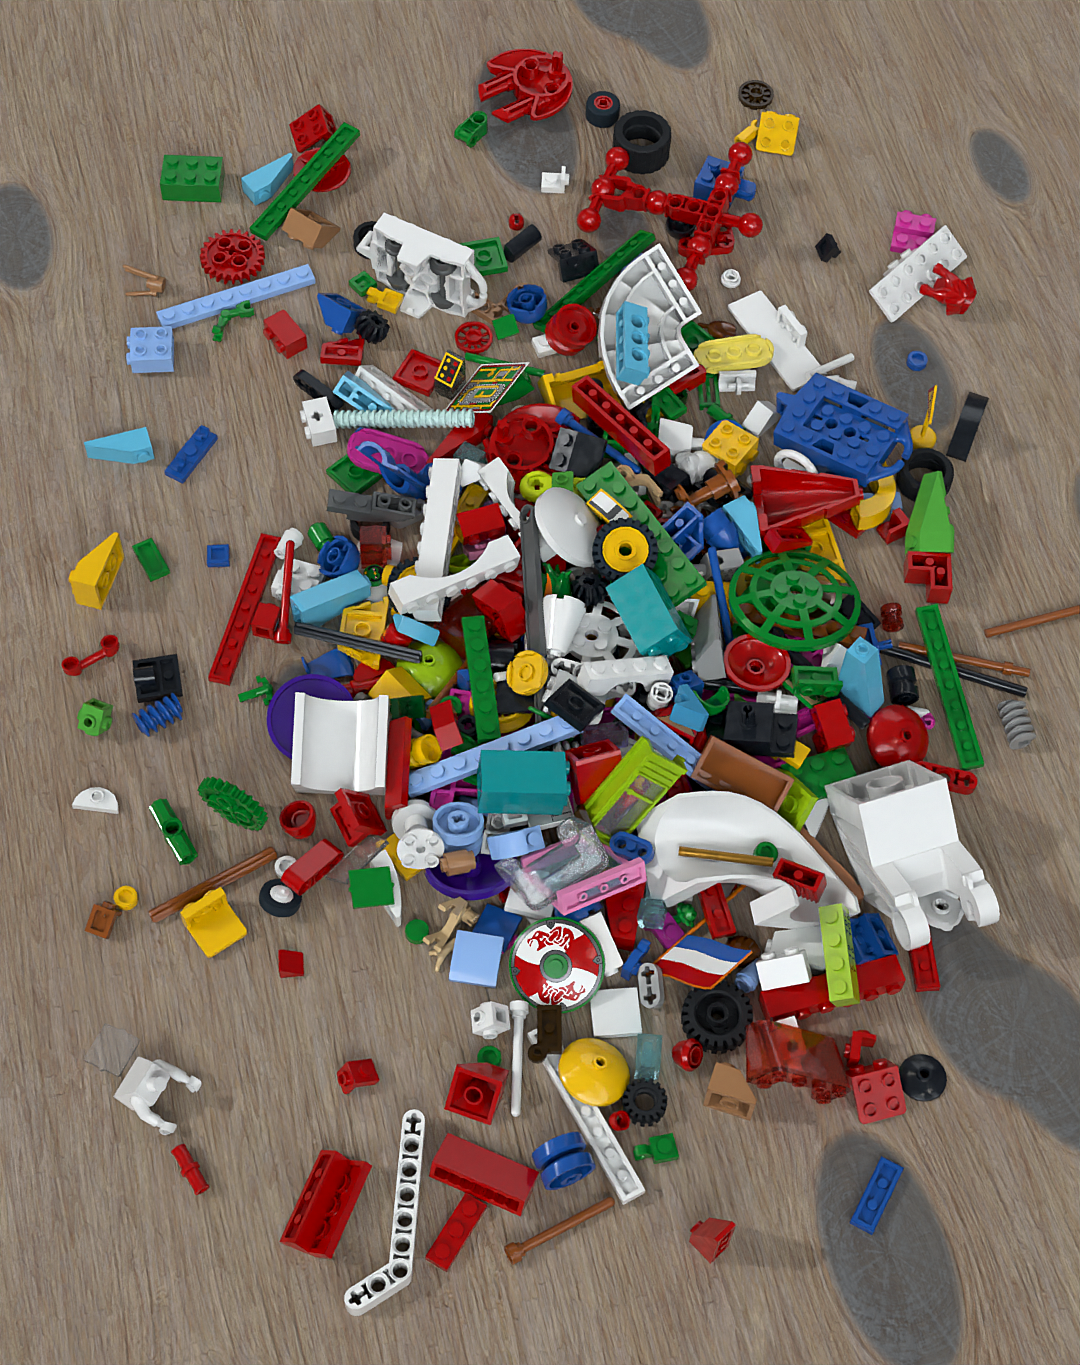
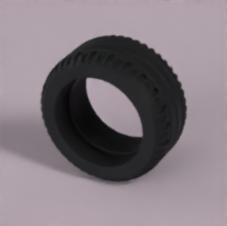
M918 448L912 451L908 460L902 458L905 465L897 473L896 481L900 492L911 501H916L921 482L914 479L909 472L915 468H927L934 472L941 471L946 495L948 494L954 479V468L947 456L932 448Z

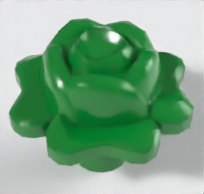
M684 902L677 903V914L672 916L676 923L682 922L688 927H694V919L697 916V912L693 906Z

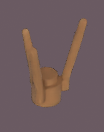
M126 264L123 265L125 271L146 278V288L150 289V291L126 292V296L151 295L156 297L157 293L164 292L166 285L165 277L153 275Z

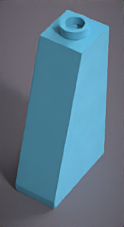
M357 569L290 596L293 620L295 623L302 622L320 627L343 613L344 608L355 606L370 597V587L372 585L366 575H362Z
M859 637L846 651L838 679L843 681V687L840 691L865 715L871 718L884 703L879 650L862 637Z

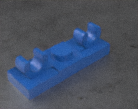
M203 425L199 426L166 468L165 475L183 484L217 441V435L210 432L209 428Z

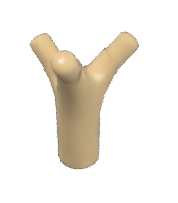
M455 938L445 944L440 953L436 950L429 951L430 956H438L435 972H439L442 962L453 951Z

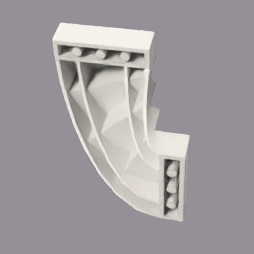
M660 243L629 264L614 280L604 298L598 316L600 319L598 329L599 358L602 357L607 378L622 406L627 411L699 366L681 335V328L702 314ZM624 301L647 307V316L649 317L648 333L650 338L648 350H650L648 366L650 367V374L639 386L616 379V312Z

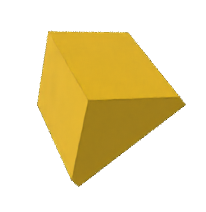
M402 666L386 670L368 693L372 699L379 697V695H389V699L424 695L425 702L432 699L428 692Z

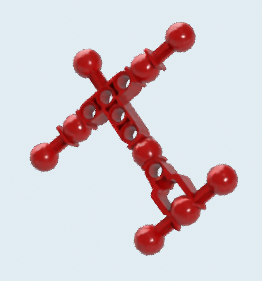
M745 142L732 144L728 151L729 167L721 168V174L715 179L714 189L710 193L708 200L705 201L680 194L668 193L667 195L661 190L651 192V188L646 189L645 186L635 184L631 181L630 177L616 175L618 171H622L628 166L630 157L626 149L613 147L606 153L605 162L607 168L604 175H599V178L592 183L589 207L581 210L577 215V225L581 231L586 233L596 231L601 224L599 211L602 205L618 212H624L627 209L644 211L646 213L649 211L654 215L664 214V217L669 216L673 220L696 225L697 230L694 231V237H691L685 250L687 260L685 267L676 270L687 289L691 291L697 286L698 276L695 271L698 264L705 265V258L711 254L713 242L716 240L722 224L738 228L741 234L747 238L758 236L763 229V221L756 213H746L742 217L727 213L730 206L729 202H732V196L737 193L741 183L740 168L749 164L752 160V149ZM615 189L625 191L621 196H614Z

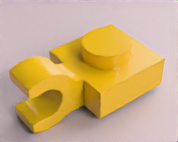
M370 287L367 291L369 296L366 301L373 304L377 303L378 308L396 314L404 299V294L385 288L382 292L374 287Z

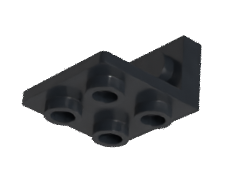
M583 239L572 240L571 243L566 245L556 244L553 248L548 249V254L558 262L560 280L563 283L586 277L599 266L597 250Z

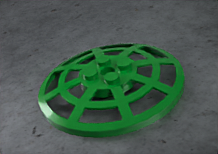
M790 550L781 553L767 551L748 559L736 570L729 585V607L738 624L757 640L782 650L803 652L821 650L833 646L852 632L861 611L859 591L848 573L829 559L807 551ZM788 556L806 558V559H810V560L816 561V562H818V563L815 564V563H812V562H809V561H805V560H800V559H789ZM779 557L780 559L767 563L760 569L750 567L752 564L767 558ZM792 564L808 566L811 569L807 573L794 570ZM778 565H783L785 570L778 575L767 572L770 568ZM829 567L838 573L850 587L840 586L834 576L825 568ZM743 572L753 575L749 594L736 597V584L740 574ZM822 573L832 585L820 584L815 576ZM760 577L771 581L769 589L756 590ZM791 591H798L800 593L795 595ZM823 592L836 594L833 607L822 600ZM842 594L854 595L855 607L849 620L838 612L842 604ZM769 597L775 609L772 612L769 611L759 599ZM752 601L755 608L767 618L761 628L746 617L739 605ZM818 608L826 612L825 615L814 620H810L808 615ZM783 612L797 615L800 617V621L788 620L780 616ZM832 618L843 626L840 630L819 639H814L812 628L823 625ZM776 623L789 628L802 629L804 640L786 639L768 632Z

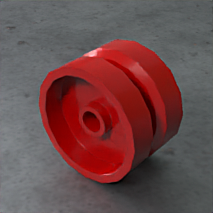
M567 304L561 307L548 321L545 328L546 340L550 347L564 356H574L580 353L594 339L597 332L594 316L587 308L579 304Z

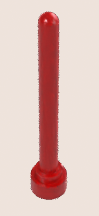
M292 540L286 542L280 623L277 632L274 633V643L291 644L292 634L290 629H288L295 543Z

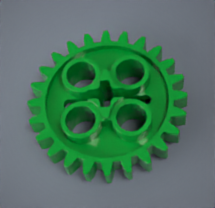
M214 777L204 778L199 785L197 791H199L198 795L203 797L202 801L207 802L208 807H212L214 812L220 813V816L222 818L225 817L230 823L236 824L238 827L241 825L246 830L249 828L251 831H254V829L259 831L267 822L268 817L264 811L265 808L259 806L260 803L252 799L253 796L245 794L246 791L240 790L237 785L230 784L228 781L224 782L221 778L217 780Z

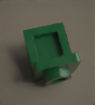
M424 695L390 699L392 720L404 716L411 719L425 718Z

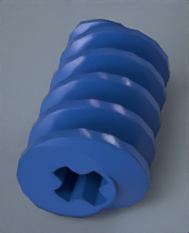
M171 693V700L165 696L163 697V704L157 700L155 701V708L149 704L146 706L147 712L139 709V717L132 713V717L139 730L149 737V729L157 733V725L160 724L165 729L167 720L173 725L174 716L181 721L183 711L174 693Z

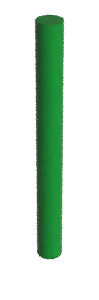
M466 352L464 359L479 364L512 363ZM530 366L524 369L528 375L537 377L545 375V370Z

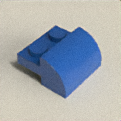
M864 913L859 918H850L854 956L857 965L894 954L896 956L899 955L879 913Z

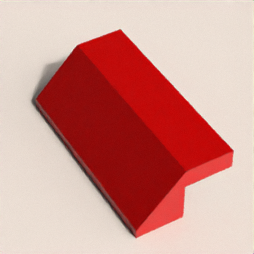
M406 716L389 721L385 791V819L387 820L392 819L393 812L396 809L408 806L412 719Z
M321 1150L279 1242L314 1257L331 1259L372 1165L366 1161L349 1160L336 1150Z

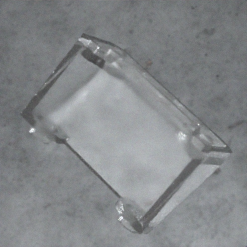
M572 815L562 821L557 828V835L561 842L560 845L524 868L513 857L499 861L494 867L500 877L528 908L540 911L557 901L556 891L595 876L607 867L608 855L590 823Z

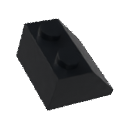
M560 427L549 468L558 472L572 471L576 477L587 478L600 469L608 440Z

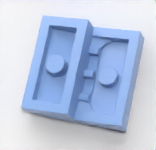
M457 930L449 981L496 989L504 937Z

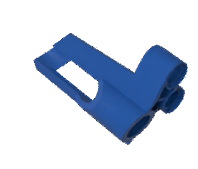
M364 441L355 447L379 465L383 478L395 492L405 497L427 499L426 486L430 485L428 472L429 467H432L433 463H428L419 473H416L405 464L396 465L393 456L375 442ZM381 453L382 463L371 455ZM460 485L459 495L461 494V491H462V486H461V485Z

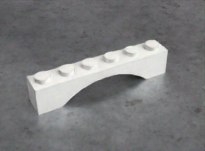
M497 457L477 471L482 478L479 480V483L485 491H491L488 495L494 504L499 502V508L503 516L510 517L508 522L514 531L517 529L520 531V512L514 503L515 480L501 459ZM539 530L540 559L546 562L557 553L548 545Z
M506 535L489 542L479 559L467 569L447 577L438 578L408 575L391 582L388 594L400 615L407 612L409 614L414 613L426 604L433 605L439 599L446 596L452 597L462 589H471L479 582L496 578L498 574L512 572L518 566L520 554L510 537Z

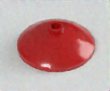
M749 634L739 636L731 641L723 656L725 672L728 677L739 687L754 692H766L778 688L786 681L791 669V660L787 650L769 646Z
M903 705L886 706L878 710L868 724L866 734L867 745L873 758L882 767L907 760L916 763L923 761L929 746L928 731L921 717L912 709Z

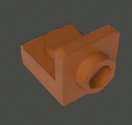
M103 901L102 904H94L84 931L109 939L117 916H121L122 911L116 909V904L108 901Z

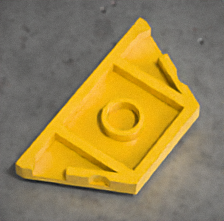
M823 518L803 527L813 541L810 553L829 559L846 572L828 519ZM805 558V561H809L815 564L818 563L816 561ZM801 565L799 569L808 572L811 567ZM829 567L825 568L835 579L841 580L840 583H847L838 573Z
M388 596L382 597L383 601L373 604L368 601L361 603L359 606L344 608L340 632L380 641L381 634L386 629L389 610ZM337 644L338 650L375 670H379L380 654Z

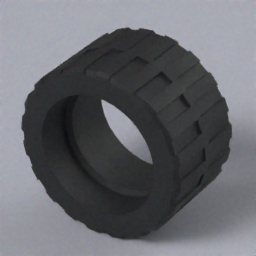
M635 110L622 115L615 123L612 148L622 147L628 152L630 157L629 164L624 170L642 175L654 173L664 167L669 159L671 127L667 120L652 111ZM634 139H646L653 142L654 144L648 146L635 145L629 141Z

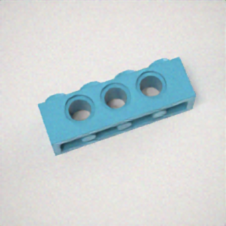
M624 301L616 312V379L639 386L650 374V367L648 366L650 350H648L650 338L648 333L649 317L647 316V307Z

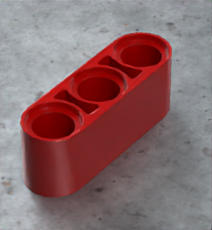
M325 838L289 866L281 876V882L300 896L334 869L342 860L344 852Z

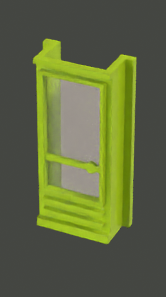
M641 736L583 804L591 816L597 834L594 837L590 836L580 825L582 833L609 847L610 839L615 833L627 832L631 834L682 774H686L688 770L684 764L685 759L678 754L673 760L668 759L655 752L650 740Z

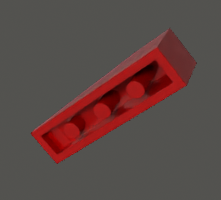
M474 413L475 422L472 428H469V426L466 428L462 426L456 428L455 426L426 461V465L433 463V458L457 459L482 443L494 430L493 416L488 413Z

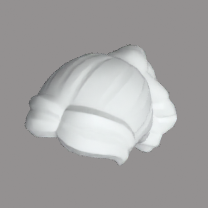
M695 451L694 453L681 452L676 455L674 465L690 475L691 484L693 485L696 482L702 481L705 472L714 467V464L719 460L705 451Z

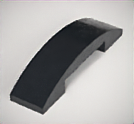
M969 392L946 456L966 462L989 400L988 397Z

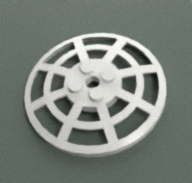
M604 601V603H598L596 607L594 606L592 613H585L566 655L571 653L583 663L614 660L615 658L612 654L616 650L617 645L629 648V651L622 659L633 658L638 649L632 637L630 640L618 636L616 627L624 624L621 617L610 620L601 615L603 607H607L619 614L614 604ZM525 632V637H524V648H525V650H527V637H526V632ZM592 634L595 635L597 639L588 640L586 636ZM548 657L545 658L548 667L551 666L554 660ZM548 674V676H547V680H546V682H545V685L547 684V681H548V679H549V677H550L549 674ZM624 683V685L621 686L623 687L624 692H627V690L630 689L628 688L629 684ZM607 694L606 700L617 698Z

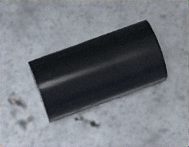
M533 224L529 225L505 244L504 254L507 261L513 263L542 240L541 233Z

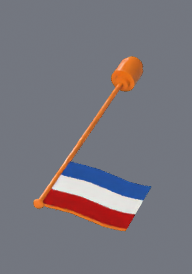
M741 884L726 898L727 903L740 893L746 885ZM704 917L673 946L659 956L653 964L661 968L662 976L670 977L692 987L711 990L753 952L752 950L733 948L712 939L692 936L706 922ZM650 970L646 973V976L654 974V971Z

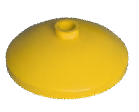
M596 1038L578 1039L565 1048L559 1059L558 1072L563 1086L571 1096L584 1104L591 1106L613 1104L624 1095V1091H626L629 1085L630 1072L625 1058L614 1046Z

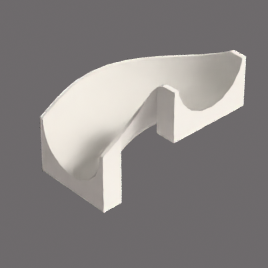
M725 791L680 793L655 806L636 827L638 837L649 841L655 852L652 861L645 864L652 906L671 907L717 883H737L749 886L763 895L750 902L754 925L788 929L820 926L818 907L840 903L849 910L850 917L861 913L857 897L807 840L775 811L747 796ZM770 842L778 850V858L773 863V867L678 856L679 846L753 855V851L758 844ZM781 857L825 873L827 885L819 903L815 904V901L811 902L810 899L806 900V898L802 899L801 896L798 897L796 890L791 885L773 878V872Z

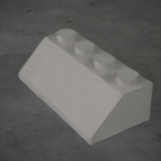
M716 594L709 597L694 616L699 621L696 635L692 639L693 642H691L692 668L694 673H698V677L702 681L726 678L723 661V634Z

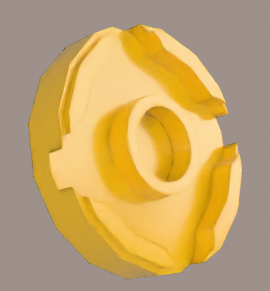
M525 650L519 652L514 656L516 658L513 662L510 661L507 667V684L517 694L529 696L537 693L545 684L548 676V664L545 658L535 651Z

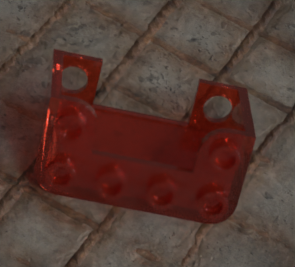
M758 1020L746 1026L747 1083L755 1084L760 1089L771 1088L773 1084L778 1082L792 1083L794 1087L811 1088V1098L816 1100L818 1104H829L831 1100L845 1097L847 1093L851 1092V1087L834 1038L771 1020Z

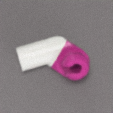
M907 706L921 717L927 730L935 726V719L929 710Z

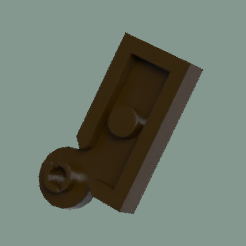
M537 1005V1044L531 1045L527 1053L531 1062L539 1064L545 1061L547 1054H562L561 1005Z

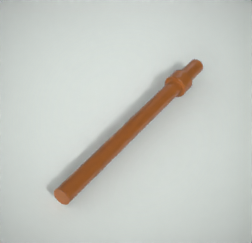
M1080 605L984 630L986 638L1077 615L1080 614Z
M899 641L898 648L928 656L925 646ZM952 652L954 662L1001 671L1002 674L1009 676L1015 674L1029 677L1031 669L1015 666L1011 662L1004 661V663Z

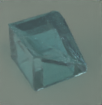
M641 898L637 913V921L640 928L663 929L667 913L664 900Z

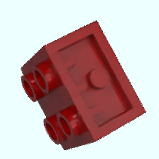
M320 104L289 124L296 149L299 153H302L322 138L327 142L337 130L333 116Z

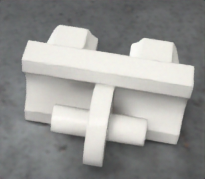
M756 370L719 371V392L735 391L736 395H741V391H755Z
M777 690L776 693H757L756 702L774 703L775 713H797V697L784 695L781 690Z

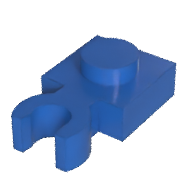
M645 938L641 939L637 948L633 950L622 966V978L629 981L633 975H638V970L643 964L641 960L650 949V941Z

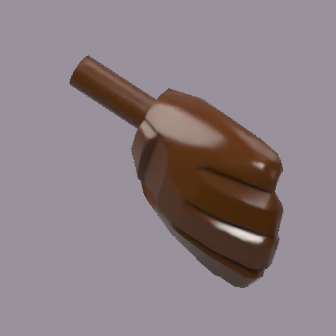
M719 320L709 324L698 323L701 328L707 329L708 333L715 339L736 336V327L729 322Z
M737 935L729 938L726 942V945L733 948L752 950L753 953L737 966L739 968H745L756 958H759L761 954V949L756 942L747 936Z

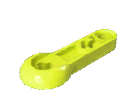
M532 471L526 474L521 479L519 486L523 498L536 503L537 498L542 493L552 488V476L542 471ZM574 478L573 493L585 500L577 490L576 485L586 478ZM535 485L540 486L539 490H535Z

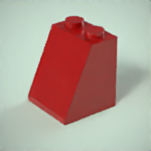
M609 739L564 750L566 761L570 762L569 776L575 803L583 805L622 760L621 750Z

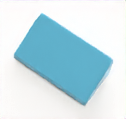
M393 615L395 627L399 633L430 646H435L440 634L439 630L404 615Z

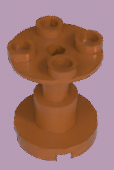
M724 460L714 464L717 475L705 481V487L689 496L680 484L674 490L679 501L685 504L689 502L693 507L710 498L717 500L727 493L733 500L743 496V494L738 493L741 491V488L730 469L726 471L723 467L726 465Z

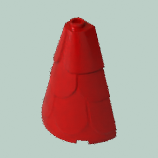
M764 465L750 466L753 503L757 511L761 541H763L770 527H805L823 518L828 519L860 505V500H864L863 488L858 487V481L854 478Z

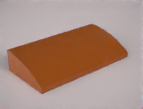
M710 735L690 776L716 791L732 792L759 801L776 813L795 780L713 735Z

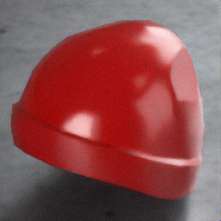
M304 800L294 801L281 811L279 821L284 832L300 840L308 839L314 833L317 815L311 803Z

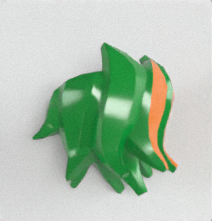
M543 562L542 564L546 569L545 574L541 572L543 598L552 594H557L559 599H564V595L572 597V582H569L572 570L560 573L558 564L553 570L550 564Z

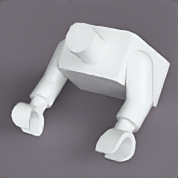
M137 1057L113 1097L131 1110H135L143 1121L153 1127H159V1132L162 1135H168L175 1131L177 1125L164 1121L158 1114L152 1112L149 1107L155 1104L161 1092L166 1089L170 1077L179 1083H185L192 1093L194 1091L197 1093L201 1087V1081L192 1075L190 1077L187 1076L185 1071L163 1060L157 1059L151 1062L142 1057Z

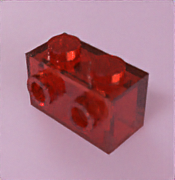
M360 526L361 569L374 564L384 569L388 564V560H392L391 535H387L386 526Z

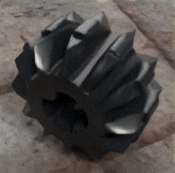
M368 309L359 314L354 328L357 330L356 334L361 335V339L376 345L387 337L390 326L387 324L388 320L382 317L383 314L379 315L376 310L372 312Z
M583 572L582 576L577 575L571 584L572 597L582 601L587 607L589 605L596 607L598 603H604V599L608 595L605 588L607 587L606 579L602 578L600 574L594 575L593 572L590 574Z

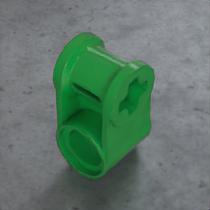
M483 111L473 112L456 128L454 138L457 140L461 139L470 148L475 146L488 132L487 114Z

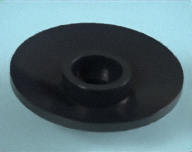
M912 1055L905 1059L899 1068L902 1090L914 1100L922 1102L932 1101L938 1098L946 1087L947 1075L944 1067L938 1060L929 1055ZM920 1072H926L928 1074V1077L923 1078L920 1075Z

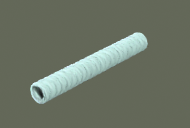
M394 409L391 412L389 410H385V412L383 410L378 412L377 410L372 412L370 410H366V412L364 410L359 412L358 410L353 412L351 410H347V412L345 410L340 412L335 410L332 416L336 429H339V427L342 429L346 427L348 429L362 427L364 429L365 426L366 428H371V426L373 428H377V426L379 428L384 426L385 428H390V426L392 428H396V426L398 428L403 426L405 428H409V426L411 428L416 426L417 428L422 426L424 428H428V426L430 428L435 426L437 428L441 426L443 428H447V426L450 428L454 426L456 428H460V426L472 428L475 422V415L472 409L468 411L466 409H462V411L460 409L455 411L453 409H449V411L447 409L442 411L440 409L436 411L434 409H430V411L427 409L423 411L421 409L417 411L405 409L404 412L401 409L397 412Z

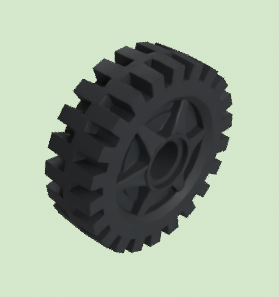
M722 980V983H718L711 990L694 987V990H691L685 998L681 1011V1024L683 1032L687 1034L686 1038L697 1039L703 1051L711 1050V1054H717V1051H721V1054L727 1053L729 1049L733 1051L737 1046L740 1047L744 1040L747 1039L753 1023V1007L750 1005L749 997L744 996L745 992L742 989L737 990V985L733 983L731 986L727 985L728 981ZM717 1013L720 1014L723 1017V1019L716 1020L711 1015Z

